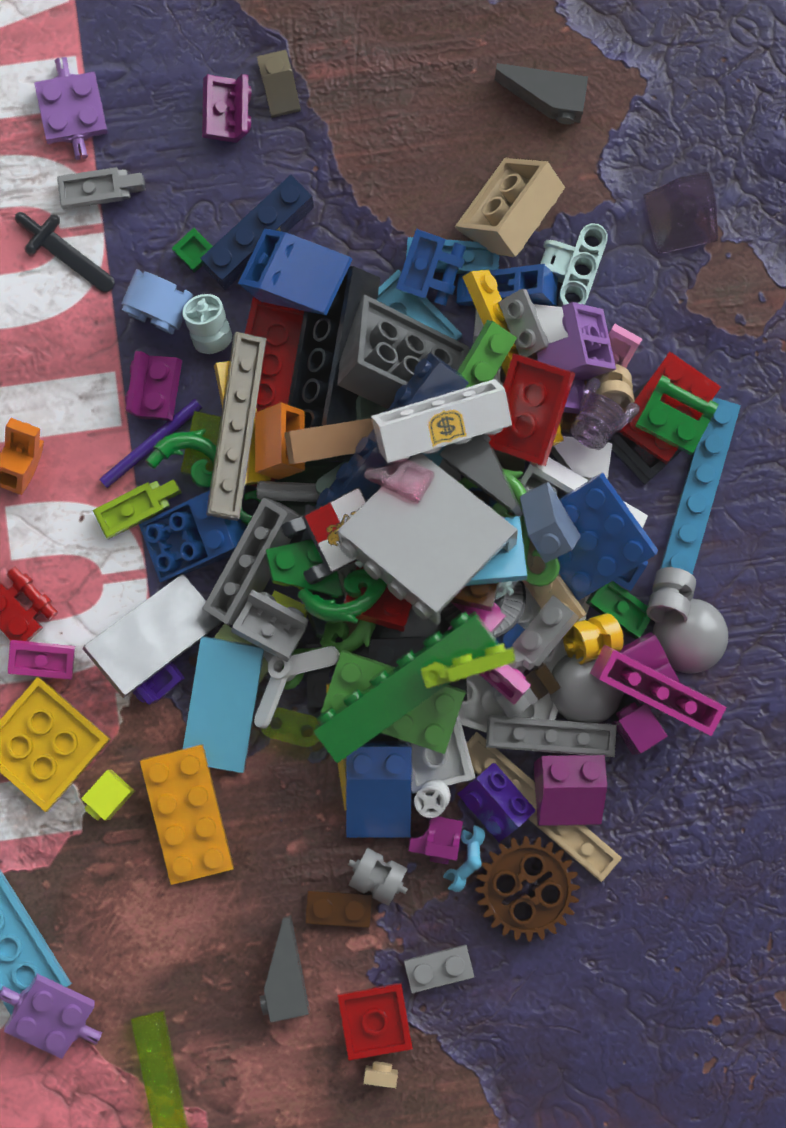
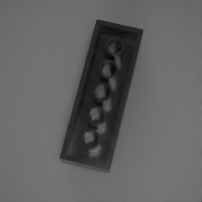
M355 266L348 268L327 315L304 311L288 405L305 411V429L356 421L357 419L356 400L359 395L337 385L339 364L360 299L365 294L377 300L380 277ZM350 454L316 461H349Z

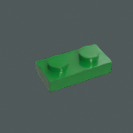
M614 581L591 593L586 601V604L601 615L605 613L613 615L621 629L634 639L641 637L651 620L647 615L648 606Z

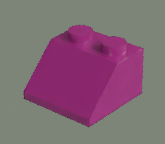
M605 755L541 756L534 762L537 826L601 825L607 792Z

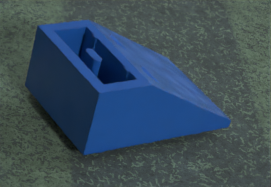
M264 228L238 284L260 302L327 315L353 259L287 232Z
M210 490L139 524L160 583L231 557L246 530V525L240 519L234 521L206 515Z

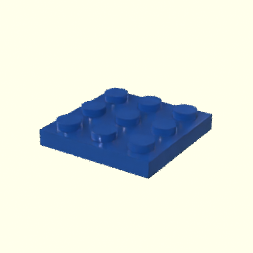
M603 472L559 499L581 535L573 550L557 557L560 563L559 575L578 601L657 554L658 549Z

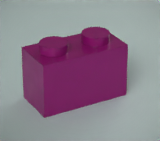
M633 702L615 713L618 719L613 721L612 725H617L616 731L632 755L643 753L667 737L664 729L646 703L637 706Z

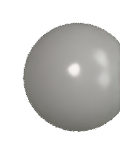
M693 598L690 601L691 607L687 622H683L684 617L676 610H670L665 612L662 623L655 622L653 627V634L659 640L672 668L676 671L690 674L700 673L713 667L724 655L728 644V628L721 613L708 602Z
M575 654L572 658L565 655L552 670V675L561 687L550 695L551 701L555 704L558 712L571 722L601 723L609 719L620 707L625 692L590 674L596 660L580 665L578 662L582 661L583 657L577 660Z

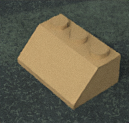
M504 158L455 227L471 240L486 247L491 253L516 257L522 251L533 232L540 226L541 221L550 208L556 203L565 186L548 161Z

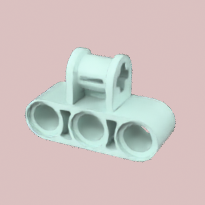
M594 223L586 225L580 232L576 247L554 240H546L544 242L545 252L540 264H545L557 276L558 282L563 283L557 302L559 307L569 303L565 299L567 293L577 294L580 297L579 304H586L607 243L608 235L603 226ZM588 236H593L599 240L600 245L595 247L589 246L584 239ZM555 256L554 263L551 264L552 257ZM580 264L585 265L589 268L590 273L588 275H580L575 271L574 267Z

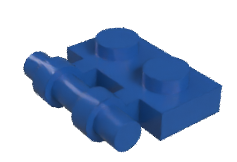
M416 229L396 289L425 299L429 287L438 290L434 302L446 306L449 295H453L456 287L453 284L458 269L463 267L465 261L463 255L466 246L454 243L451 254L443 252L442 249L446 239ZM439 260L447 263L441 281L433 278Z

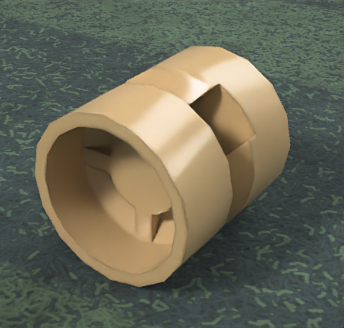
M615 364L616 370L592 378L594 412L598 418L609 423L626 420L632 415L634 410L632 376L628 369L618 364Z

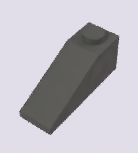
M497 63L494 81L547 117L556 119L561 124L580 123L586 96L587 76Z
M487 434L472 437L467 443L449 444L442 450L439 455L450 467L513 515L520 517L523 515L497 455L489 444L491 438Z
M291 915L284 916L264 987L265 995L260 996L263 1015L269 1014L270 1023L309 1015L310 1012Z

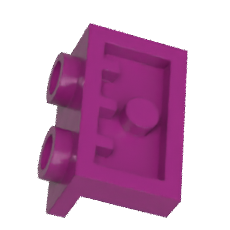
M135 351L134 360L130 365L131 379L129 390L125 395L126 412L140 419L173 421L182 360L177 357L149 356L142 351Z

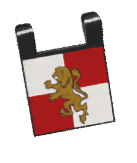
M360 487L301 517L282 524L283 534L289 539L297 537L308 529L324 562L304 571V577L311 585L319 583L331 574L358 561L356 557L350 559L341 551L338 529L367 502Z

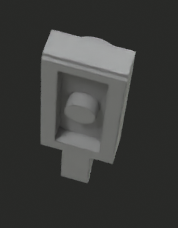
M117 167L57 177L60 205L63 210L123 201V199L130 198V193L146 190L142 173L127 175L126 170H119Z
M553 595L513 643L512 647L516 659L514 663L508 665L519 670L522 674L526 669L531 670L535 665L539 667L579 619V616Z

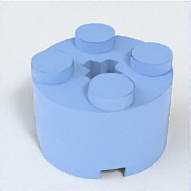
M136 269L121 303L123 305L122 311L142 322L150 318L152 319L150 323L156 325L158 329L173 335L175 329L179 330L184 319L183 308L194 295L187 290H184V292L176 290L177 285L146 271L142 273L139 269Z

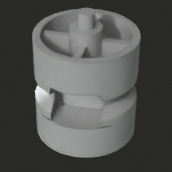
M369 848L366 849L361 861L358 859L355 862L350 859L348 863L349 866L353 867L352 871L355 872L348 886L362 893L371 891L374 899L387 906L390 905L395 893L399 894L401 892L406 894L408 888L403 886L404 883L401 882L407 868L392 860L387 863L384 862L383 855Z

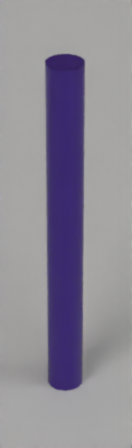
M193 399L173 416V421H167L99 480L106 488H109L148 455L157 442L174 433L202 409L200 404Z

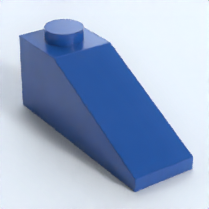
M545 264L489 270L497 282V289L502 300L520 289H526L533 304L557 305L558 278ZM458 274L456 303L461 306H475L462 278L466 274Z

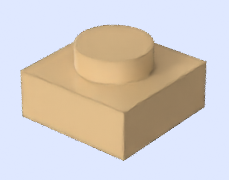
M375 1061L373 1066L366 1065L364 1084L396 1088L398 1070L392 1069V1064Z

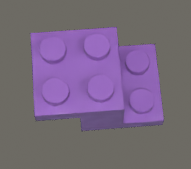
M571 302L562 306L564 314L562 323L565 331L568 333V337L548 344L547 348L537 353V361L576 373L563 412L582 414L590 411L584 380L616 370L603 309Z

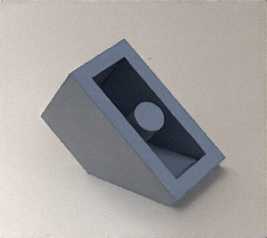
M546 482L522 494L520 501L528 536L544 563L573 550L581 535L550 483Z

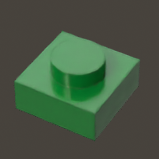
M192 228L172 247V251L195 273L203 265L200 258L213 246L195 228Z

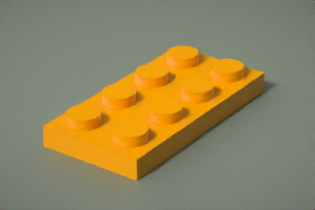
M201 744L141 759L140 764L170 884L174 885L233 870L234 865L204 745Z

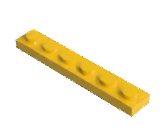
M471 271L464 275L462 278L483 325H485L487 320L494 321L510 332L498 303L502 300L497 289L498 285L490 271ZM515 343L501 365L505 375L507 374L513 353L519 354ZM560 424L553 442V446L564 441L562 434L560 432Z

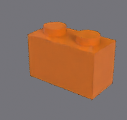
M279 403L255 413V473L280 480L305 470V462L289 464L284 432L305 429L304 410Z

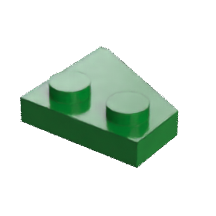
M312 539L265 549L272 583L286 587L294 586L300 590L308 588L311 592L315 591L332 595V598L336 599L343 597L338 572L331 574L314 585L306 581L304 571L324 563Z

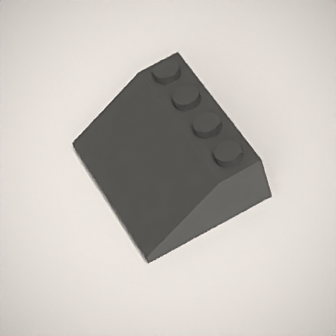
M364 294L360 299L340 359L337 385L388 409L394 402L398 389L409 382L414 375L416 365L422 359L427 358L430 352L458 371L469 352V346Z

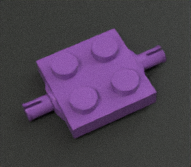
M61 57L62 69L60 58H56L54 62L58 76L53 79L34 82L47 144L62 141L72 143L75 159L81 160L79 148H81L82 158L85 159L88 157L84 140L92 136L107 134L95 72L78 75L70 74L68 59Z
M38 973L29 987L20 994L5 986L1 987L0 1000L14 1006L13 1013L5 1024V1033L61 1059L70 1045L79 1037L94 1045L100 1040L102 1032L85 1025L87 1018L94 1009V1000Z

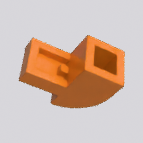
M10 418L6 424L5 447L0 453L1 488L19 495L24 493L34 476L43 451L44 441L40 440V428Z

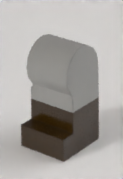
M543 662L539 667L535 665L531 670L526 669L523 672L526 681L531 686L515 705L499 691L495 692L494 697L507 717L511 718L519 715L531 704L536 703L548 693L552 695L561 688Z

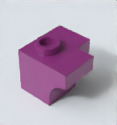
M439 816L430 818L427 831L419 837L410 838L408 851L430 856L429 861L448 865L449 859L457 861L463 821Z

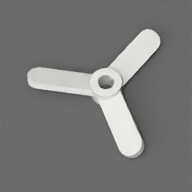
M328 646L292 655L288 662L264 650V658L268 662V672L271 677L255 715V725L262 729L269 726L286 682L291 681L296 674L337 664L340 656L338 649Z

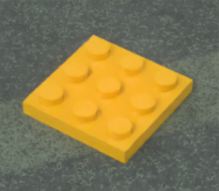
M37 677L0 719V773L43 811L48 812L111 739L42 678Z

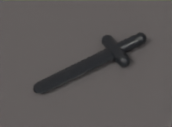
M18 212L15 215V221L33 235L25 246V252L28 255H34L43 246L100 291L108 292L114 287V279L111 275L53 232L60 224L59 216L55 214L50 215L41 226L23 212Z

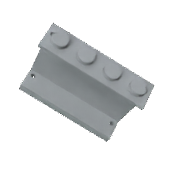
M419 453L404 464L338 529L339 547L350 559L356 557L364 564L365 571L374 579L380 577L388 584V589L395 597L400 600L405 598L413 605V610L423 620L430 619L438 625L440 623V611L502 548L509 552L517 544L518 529L424 454Z

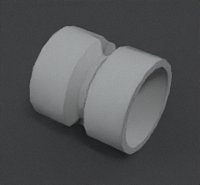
M665 567L659 569L655 575L652 587L653 593L650 595L647 607L649 618L661 624L665 612L676 610L684 617L683 622H687L691 607L690 601L693 598L696 587L695 577L680 568Z

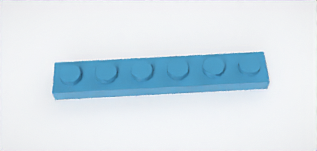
M715 397L712 400L719 405L693 452L660 569L674 567L693 574L741 405Z

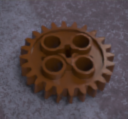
M527 835L523 836L522 844L520 845L512 837L510 838L511 847L508 849L500 842L498 845L501 853L497 855L489 851L488 854L493 861L491 864L482 862V866L487 870L486 874L476 875L479 880L484 881L483 886L475 888L476 892L484 893V897L479 899L477 904L488 906L482 914L483 917L493 915L494 919L491 922V927L494 928L502 924L501 934L503 936L510 929L513 930L514 940L516 941L521 933H525L527 941L531 942L535 932H537L541 940H544V930L547 928L554 935L557 934L554 924L558 922L566 926L567 923L562 917L564 913L574 915V911L568 907L569 903L579 902V899L571 895V891L580 889L579 885L571 883V879L575 878L578 873L567 871V868L573 863L572 860H560L564 853L563 849L552 853L553 842L551 841L544 848L541 847V837H537L533 845L530 844ZM530 857H537L541 863L540 871L534 875H529L524 870V863ZM545 873H552L549 879L542 881L532 888L534 894L531 896L522 893L509 904L504 905L502 903L505 898L523 888L522 881L526 880L528 883H533ZM503 874L511 875L514 880L512 889L507 892L498 890L496 886L498 877ZM547 885H554L558 890V896L553 902L542 900L541 891ZM520 902H526L531 907V913L525 919H518L513 913L515 905Z

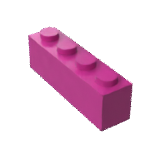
M605 644L590 671V674L597 679L710 736L713 735L727 708L717 701Z

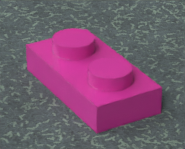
M11 640L7 674L72 680L76 646Z

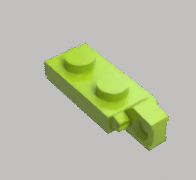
M174 479L161 486L158 481L147 482L94 509L93 513L105 537L109 540L163 512L164 509L170 507L167 500L182 492Z
M504 643L484 649L486 655L475 659L472 658L471 653L452 659L453 665L449 667L436 661L421 669L426 688H431L514 663L516 656L513 647L505 649Z

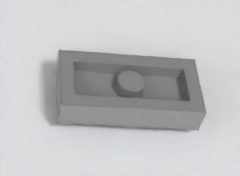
M466 944L404 960L412 993L474 978Z

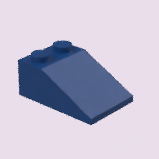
M368 741L346 757V837L410 838L412 746L410 742Z

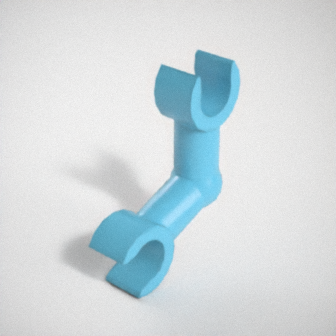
M473 826V835L464 829L461 833L463 843L467 844V861L457 870L449 869L445 872L443 878L450 881L454 880L448 887L451 891L460 892L466 885V878L482 865L480 845L485 839V832L480 827Z

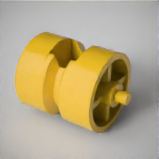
M609 613L592 617L588 621L576 622L563 637V644L568 657L572 658L574 654L577 660L583 657L582 661L578 662L582 665L597 660L604 644L620 652L623 648V633L616 618Z

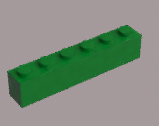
M466 611L458 615L450 622L452 628L443 634L439 631L433 633L423 641L425 647L416 654L410 650L396 661L398 666L391 672L387 673L385 669L370 679L369 682L372 685L363 692L359 689L354 690L343 699L345 705L336 711L330 708L316 719L318 724L313 732L336 763H339L450 683L447 682L426 688L421 673L423 667L436 661L449 667L453 665L452 659L471 653L472 658L475 659L486 655L484 649L499 644L476 611L470 615Z

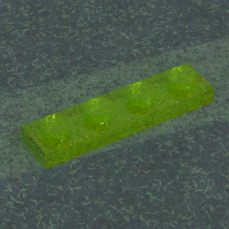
M164 1010L131 1018L153 1128H188Z

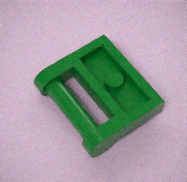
M662 375L635 427L692 455L719 404L712 400L707 402L670 383L671 379ZM663 393L701 412L702 415L699 421L661 402L660 399Z

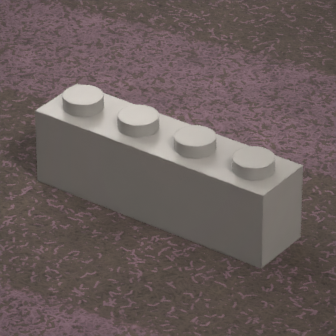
M263 497L202 609L225 624L233 625L246 605L250 592L252 590L259 593L263 592L271 578L265 549L288 545L291 539L283 534L281 526L302 515L278 501Z

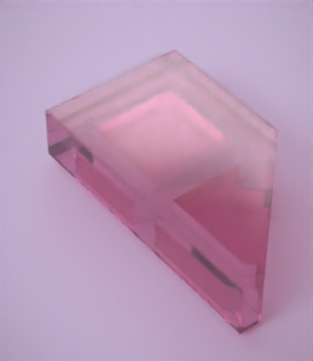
M407 459L394 461L392 465L377 469L372 467L366 469L364 473L366 479L418 504L434 479L433 471Z

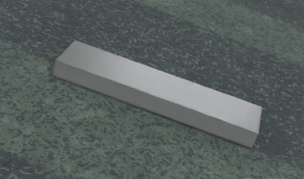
M488 715L486 748L615 757L617 725Z

